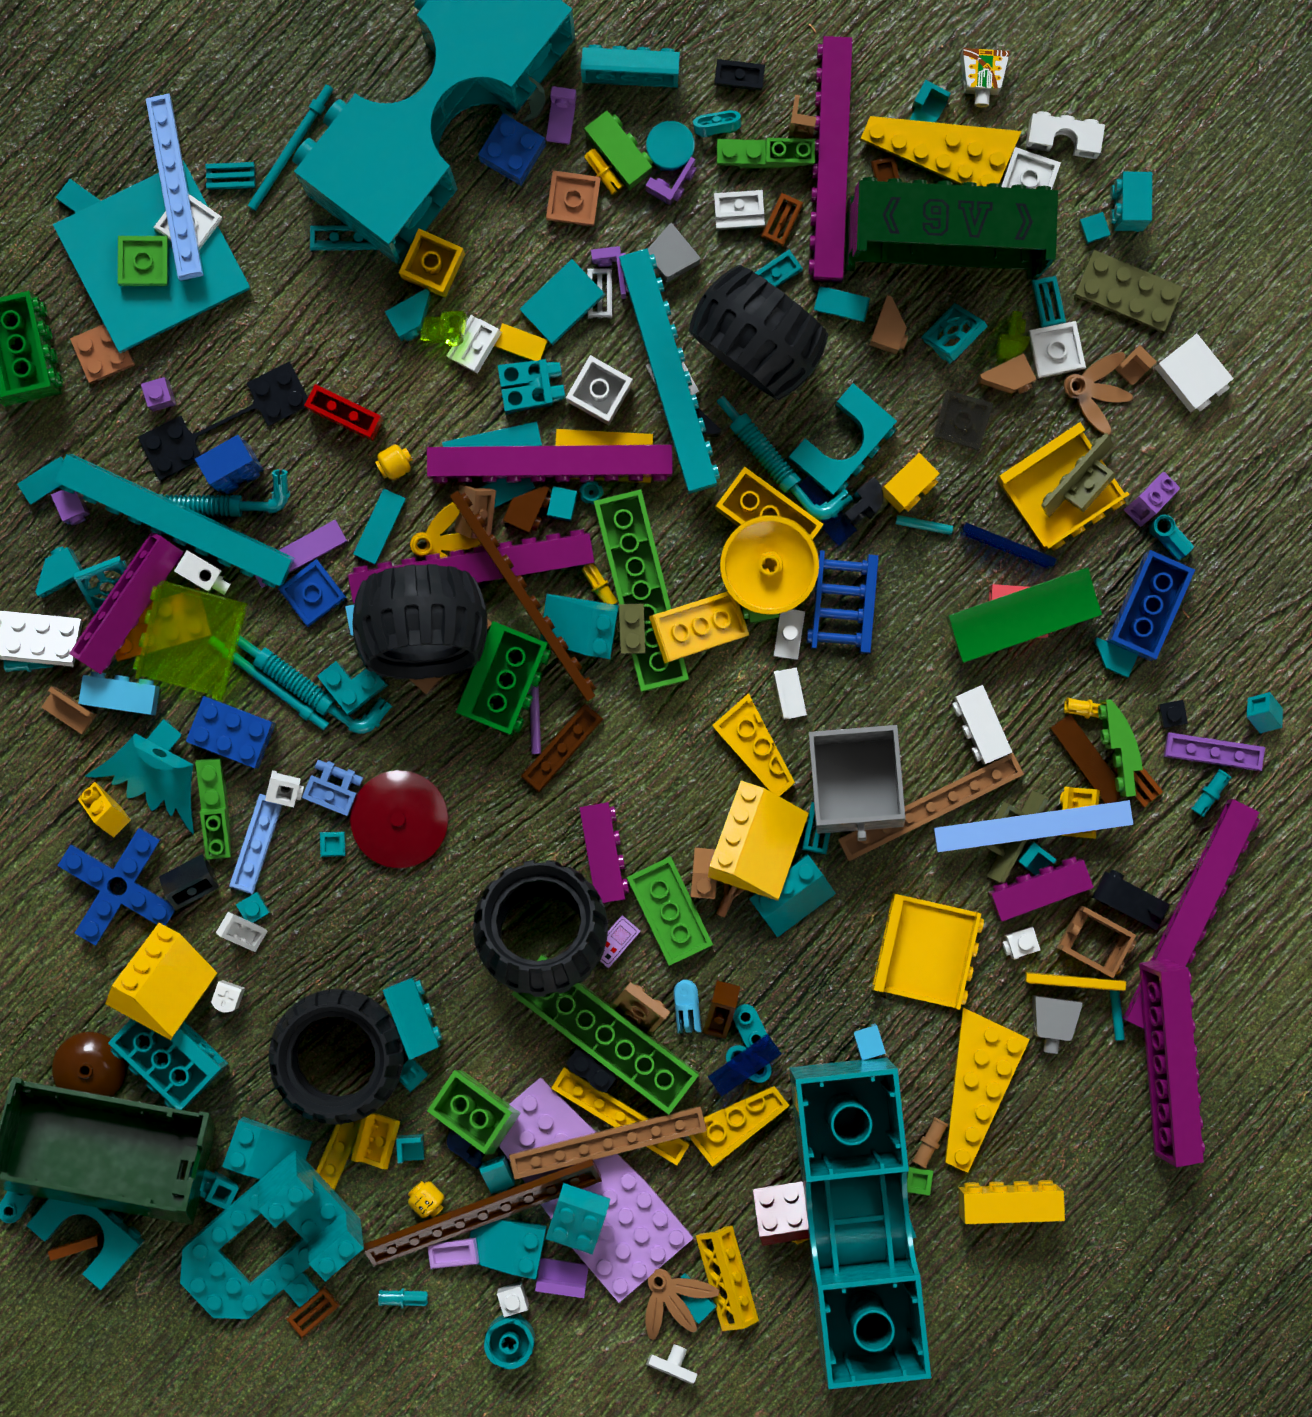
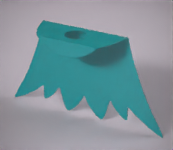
M135 733L110 759L85 775L86 777L115 775L111 783L112 785L121 784L127 780V798H134L146 792V800L151 811H154L165 800V806L169 815L172 816L176 808L186 827L194 834L191 812V780L194 764Z

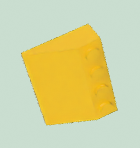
M740 781L709 866L708 878L778 901L809 813L763 787Z
M158 923L112 984L105 1004L171 1040L212 983L217 972L181 934Z

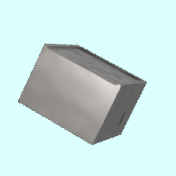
M897 725L809 732L817 834L858 831L857 841H866L865 830L904 827L905 808Z

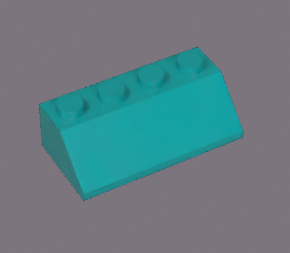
M589 45L588 48L583 47L582 83L678 88L680 52H675L671 48L651 51L648 47L627 50L624 46H613L612 49H607L601 45Z

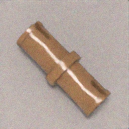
M934 1117L926 1136L921 1138L922 1143L912 1160L913 1162L927 1168L935 1149L939 1148L940 1145L938 1143L949 1124Z

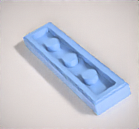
M259 794L229 885L231 888L254 894L283 806L265 801L266 795Z

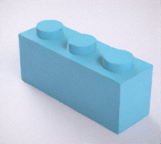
M92 671L90 676L83 675L78 704L156 716L160 687L154 686V681L139 679V683L129 682L130 677L115 675L114 679L105 678V673L99 674Z

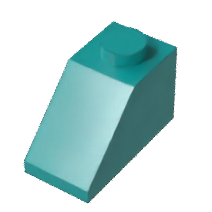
M427 288L385 311L401 341L405 339L410 341L419 335L418 332L423 329L432 298Z
M61 546L50 552L51 556L45 559L35 591L37 596L44 598L75 581L73 573L79 572L83 568L72 549Z
M506 1155L482 1163L480 1172L491 1194L495 1192L499 1194L511 1189V1186L515 1185V1179Z

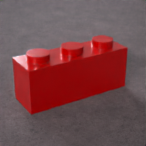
M317 384L314 385L304 405L307 410L371 441H374L384 421L381 415Z

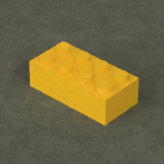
M746 467L742 469L715 506V510L738 527L755 517L775 515L796 522L814 539L824 525Z
M1040 1180L1037 1185H1030L1028 1181H1014V1185H1004V1182H989V1186H979V1183L969 1182L964 1183V1187H958L959 1217L965 1224L1065 1221L1064 1191L1057 1184H1053L1052 1180Z

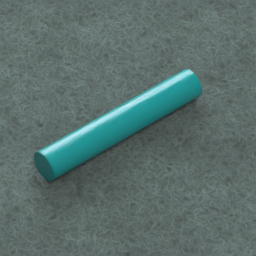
M901 515L896 517L895 524L952 535V525Z
M1110 990L1115 1040H1125L1120 991Z

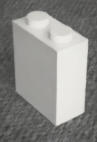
M1195 334L1154 367L1190 413L1196 408L1201 411L1212 403L1209 398L1215 393L1218 397L1230 388L1228 383L1233 380V377L1198 334Z

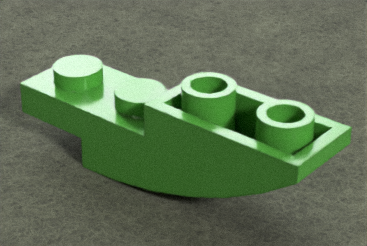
M717 139L716 165L740 166V168L754 169L815 164V139Z
M1111 699L1100 700L1101 705L1098 706V717L1103 722L1100 738L1102 744H1105V749H1115L1112 759L1113 765L1117 768L1118 777L1115 778L1116 790L1123 797L1136 796L1133 771L1143 770L1138 744L1129 723Z
M221 758L196 760L201 803L200 817L206 860L231 857L228 797Z

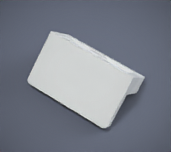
M797 667L774 671L773 678L782 720L806 716L807 713Z

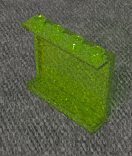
M162 580L157 586H153L150 595L153 606L152 610H147L144 623L148 624L146 633L142 632L139 647H142L140 656H136L133 670H137L135 678L139 679L141 676L211 694L212 699L222 701L226 693L248 604Z

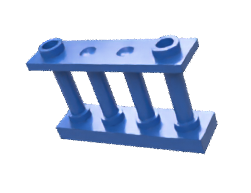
M820 550L818 553L819 574L815 588L812 629L807 630V643H811L810 649H816L817 642L852 644L859 648V653L869 654L871 652L879 555L869 554L867 560L851 562L824 559L825 551ZM823 569L861 572V575H865V585L860 584V587L824 584L822 583ZM821 593L859 596V599H863V609L854 611L820 608ZM819 617L856 620L857 623H861V633L849 635L818 632Z

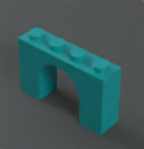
M854 383L839 398L836 406L858 425L862 434V444L859 451L848 459L836 460L824 455L805 438L788 458L793 465L831 497L835 493H841L842 490L848 487L849 484L846 482L851 475L856 477L865 467L862 462L867 456L872 459L880 450L878 444L883 438L888 440L896 431L894 425L897 420Z
M48 1199L26 1226L45 1242L52 1237L69 1216L84 1214L94 1218L102 1227L104 1245L100 1254L82 1275L98 1289L102 1290L144 1242L141 1238V1233L133 1226L128 1227L124 1224L122 1216L114 1210L109 1211L108 1209Z

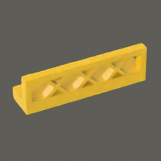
M725 1226L715 1232L696 1235L708 1283L718 1289L722 1287L727 1293V1299L721 1296L720 1290L719 1295L713 1297V1301L717 1305L715 1308L722 1331L745 1329L758 1322L759 1319L733 1226ZM705 1239H712L713 1252L707 1247ZM714 1263L720 1268V1276L714 1272ZM727 1310L733 1315L735 1323L729 1324L726 1315Z

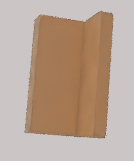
M795 95L788 136L812 139L816 117L797 114L800 95Z
M465 484L459 485V493H466L473 504L469 508L474 515L478 513L481 515L486 523V526L483 528L488 536L491 535L496 490L492 488L474 489ZM459 513L455 520V532L470 539H477L461 513Z
M51 686L48 690L51 693L41 708L84 735L97 714L86 706L78 704L77 700L59 688Z

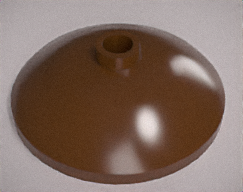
M82 1032L68 1038L58 1048L53 1059L52 1075L56 1087L113 1097L120 1090L125 1080L126 1060L124 1058H117L110 1049L112 1047L108 1042L112 1038L99 1032ZM83 1066H87L89 1068L88 1075L83 1074Z

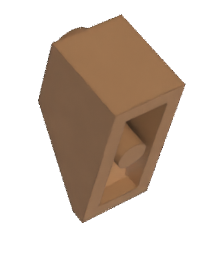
M887 295L869 345L897 354L899 348L904 350L908 336L904 335L907 327L891 296Z
M1024 353L980 374L977 378L981 384L1010 394L1017 391L1019 394L1029 391L1033 388L1031 384L1037 380Z
M694 849L690 897L715 899L717 880L708 878V873L716 849Z

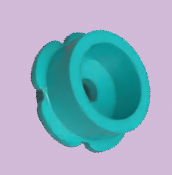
M596 481L584 483L580 487V498L584 503L594 504V501L600 500V497L603 496V488ZM592 490V491L594 492V494H593V495H590V494H589V491Z

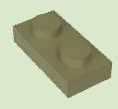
M619 604L621 654L645 653L644 604Z

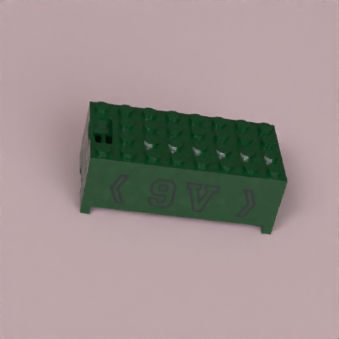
M865 177L863 180L858 181L855 187V195L850 196L847 202L844 271H854L855 262L1027 270V280H1036L1056 260L1058 190H1051L1050 186H1037L1036 189H1026V185L1021 184L1006 188L998 183H990L986 187L977 186V183L974 182L952 185L950 181H938L937 184H927L926 180H913L912 183L902 182V179L891 178L885 182L878 181L875 177Z
M12 1077L0 1120V1190L193 1225L201 1194V1183L206 1163L209 1160L216 1127L210 1113L199 1111V1113L32 1083L23 1081L22 1078ZM188 1161L185 1178L180 1180L184 1163ZM192 1162H194V1166H193V1170H192V1175H191V1178H190V1177H189L190 1169H191Z

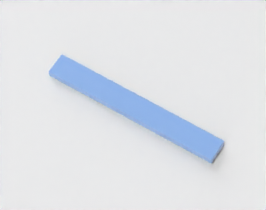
M170 94L146 98L178 279L181 281L204 276Z
M1130 800L933 829L937 852L1128 826L1133 825Z

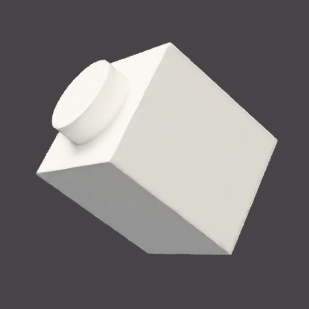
M522 1281L498 1288L497 1296L504 1317L528 1310L529 1302Z

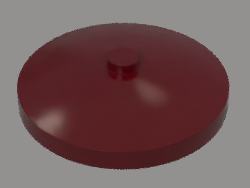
M396 770L385 772L372 778L361 788L352 805L350 823L353 837L358 847L367 857L383 866L407 868L426 861L440 848L448 830L449 815L443 795L430 780L414 772Z

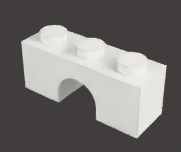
M1039 111L1037 114L1033 113L1029 120L1025 148L1049 152L1053 146L1054 137L1066 135L1074 143L1073 156L1097 159L1101 153L1105 125L1099 124V121L1094 119L1079 121L1075 120L1073 116L1062 115L1061 117H1054L1048 112Z

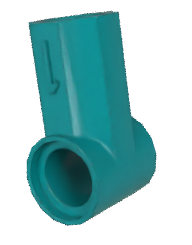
M1160 515L1149 522L1150 534L1158 538L1177 561L1185 557L1194 548V545L1176 526L1171 516ZM1159 520L1164 521L1167 525L1165 533L1160 532L1157 528Z

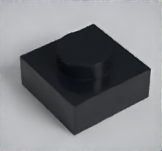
M1184 700L1158 704L1162 728L1188 724Z

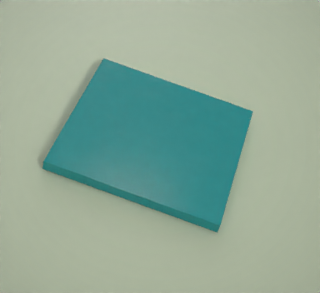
M183 161L189 194L207 206L187 165ZM159 173L53 224L120 354L251 289L218 226L199 250L204 276L180 281L177 275L172 242L168 240V286L118 285V236H163L153 228L166 211Z

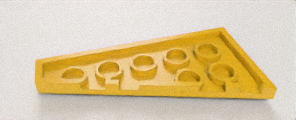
M870 116L860 141L958 185H962L964 182L977 183V186L987 187V184L1000 183L1022 131Z
M962 1007L945 1162L968 1173L1030 1039Z

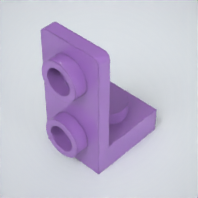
M552 86L546 140L548 142L568 145L571 141L576 107V89Z
M692 157L689 159L672 189L669 188L670 185L660 178L655 180L650 177L646 184V192L670 206L674 200L678 202L685 190L682 188L686 179L690 181L697 170L694 167L696 159Z
M620 246L591 250L592 263L598 264V267L610 266L612 262L617 261L621 299H626L628 289L619 262V256L626 255V253H621Z
M1162 472L1124 511L1142 527L1159 512L1178 492L1180 487L1165 472Z

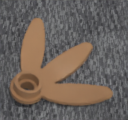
M1124 352L1107 355L1093 363L1082 376L1072 374L1064 381L1065 393L1071 398H1077L1079 407L1087 421L1102 434L1107 433L1110 435L1111 427L1101 409L1091 398L1103 402L1123 403L1132 401L1133 395L1121 388L1094 382L1117 368L1125 359ZM1073 382L1077 384L1076 391L1072 388Z
M656 1269L648 1277V1286L653 1291L647 1305L645 1317L648 1337L654 1340L660 1331L664 1302L671 1315L681 1326L690 1332H696L697 1326L694 1317L677 1293L693 1298H711L719 1295V1289L695 1279H672L668 1271ZM657 1277L662 1278V1286L656 1284Z

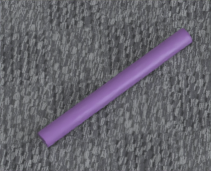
M533 686L530 693L534 697L530 706L531 754H541L539 686L538 688Z

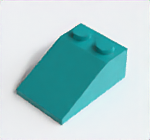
M552 594L546 595L543 618L546 616L550 618L555 626L552 630L557 638L561 636L569 647L567 650L587 656L611 658L619 605ZM541 634L540 640L546 642V640Z
M242 1117L238 1121L222 1167L246 1176L261 1179L295 1149L306 1160L312 1141Z
M503 1218L471 1230L469 1239L476 1238L479 1256L478 1265L511 1275L536 1279L547 1226Z

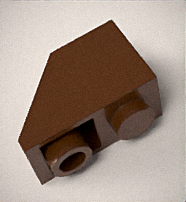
M544 486L512 498L503 522L531 535L533 530L537 531L542 521V518L539 517L542 508L547 509L550 503V488Z

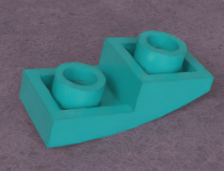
M819 286L814 310L845 319L865 322L870 298Z
M62 457L57 458L17 484L30 505L61 486V484L55 482V479L64 461Z

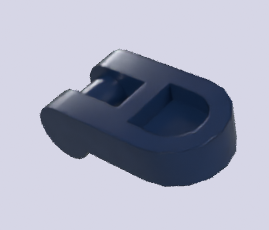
M453 1130L448 1134V1148L466 1160L470 1165L479 1169L485 1154L478 1149L474 1154H471L467 1151L471 1145L468 1141Z

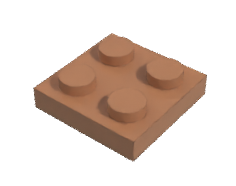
M553 171L546 220L594 227L601 177Z
M104 324L70 338L90 384L135 366L129 350L121 354L119 353Z

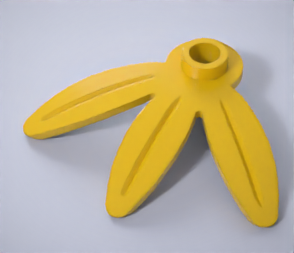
M452 502L434 517L426 533L419 532L413 535L410 540V548L417 556L423 557L440 553V557H445L448 555L441 552V550H466L479 546L481 543L478 539H470L459 533L440 535L455 521L460 513ZM419 540L426 541L424 548L417 546Z

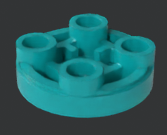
M676 121L661 122L650 131L647 137V154L653 164L660 170H678L684 167L694 154L695 142L693 135L682 123Z

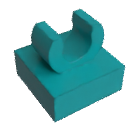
M413 1058L403 1065L399 1081L411 1092L429 1074Z

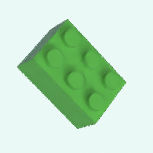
M454 1070L427 1112L484 1154L495 1153L521 1114L499 1096L461 1070Z

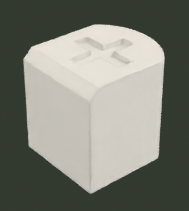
M224 980L219 981L211 1003L218 1011H234L239 1008L245 988Z

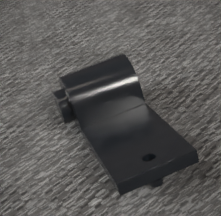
M1111 869L1110 873L1105 871L1092 898L1157 930L1170 904L1123 880L1125 875Z

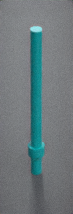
M326 84L317 99H313L308 106L310 110L247 205L252 210H257L317 115H321L326 108L324 105L334 91L331 86Z
M213 635L209 639L208 643L297 710L299 716L304 720H310L323 731L328 727L329 722L315 713V709L312 706L302 703Z

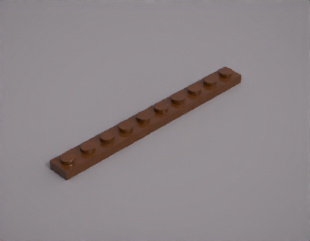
M459 491L450 495L451 500L585 700L589 701L595 697L593 691L596 687L589 677L583 678L579 672L583 669L575 656L573 658L569 657L565 651L569 647L561 636L557 638L552 630L555 626L548 616L542 617L538 611L541 605L534 595L528 596L524 590L528 587L521 575L517 577L511 570L514 567L507 554L504 556L500 554L497 549L500 544L493 534L488 536L483 527L486 526V523L479 513L473 514L469 508L473 505L465 492L460 494Z
M589 1159L363 1244L364 1252L375 1267L559 1198L563 1183L583 1189L602 1182L601 1174L593 1159Z

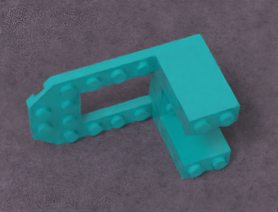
M295 1149L182 1247L180 1284L213 1318L249 1319L309 1266L326 1282L362 1251L364 1245L361 1219ZM260 1214L274 1228L286 1220L302 1238L252 1282L220 1250Z

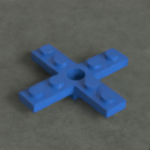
M139 827L114 869L72 844L69 846L58 866L100 891L75 931L76 935L96 946L122 904L156 925L158 923L165 926L168 924L176 911L170 902L136 883V880L161 841L159 838ZM116 877L124 879L127 884V889L122 895H116L110 889V883Z

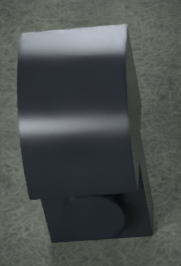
M875 477L865 483L852 496L856 504L845 512L840 519L845 527L852 522L855 525L858 524L866 516L871 520L883 503V490Z

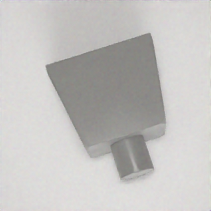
M672 223L665 228L648 248L649 255L654 254L658 268L654 269L655 276L660 274L666 282L698 266L701 261L699 255Z
M1032 995L1034 1035L1045 1038L1043 1052L1058 1054L1060 1040L1071 1041L1082 1009V1002Z

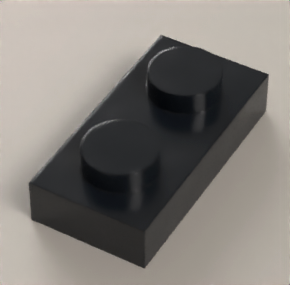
M717 59L714 85L762 91L765 65Z

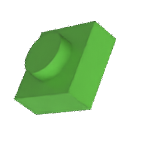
M908 1166L907 1192L930 1196L933 1170Z

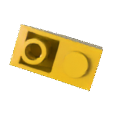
M96 782L85 789L78 798L93 822L113 838L131 821L123 808Z

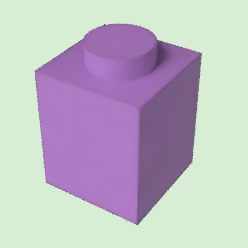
M165 377L141 384L147 407L153 412L176 405L171 384Z
M60 490L51 494L63 522L76 525L85 521V516L90 515L81 493L75 491L72 494Z

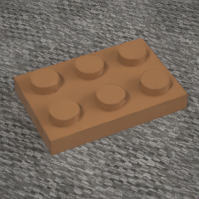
M631 982L610 1006L635 1026L646 1032L648 1036L660 1026L670 1013L662 1002L652 999L642 987Z

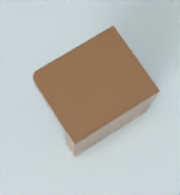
M1139 345L1115 370L1130 385H1134L1157 361Z

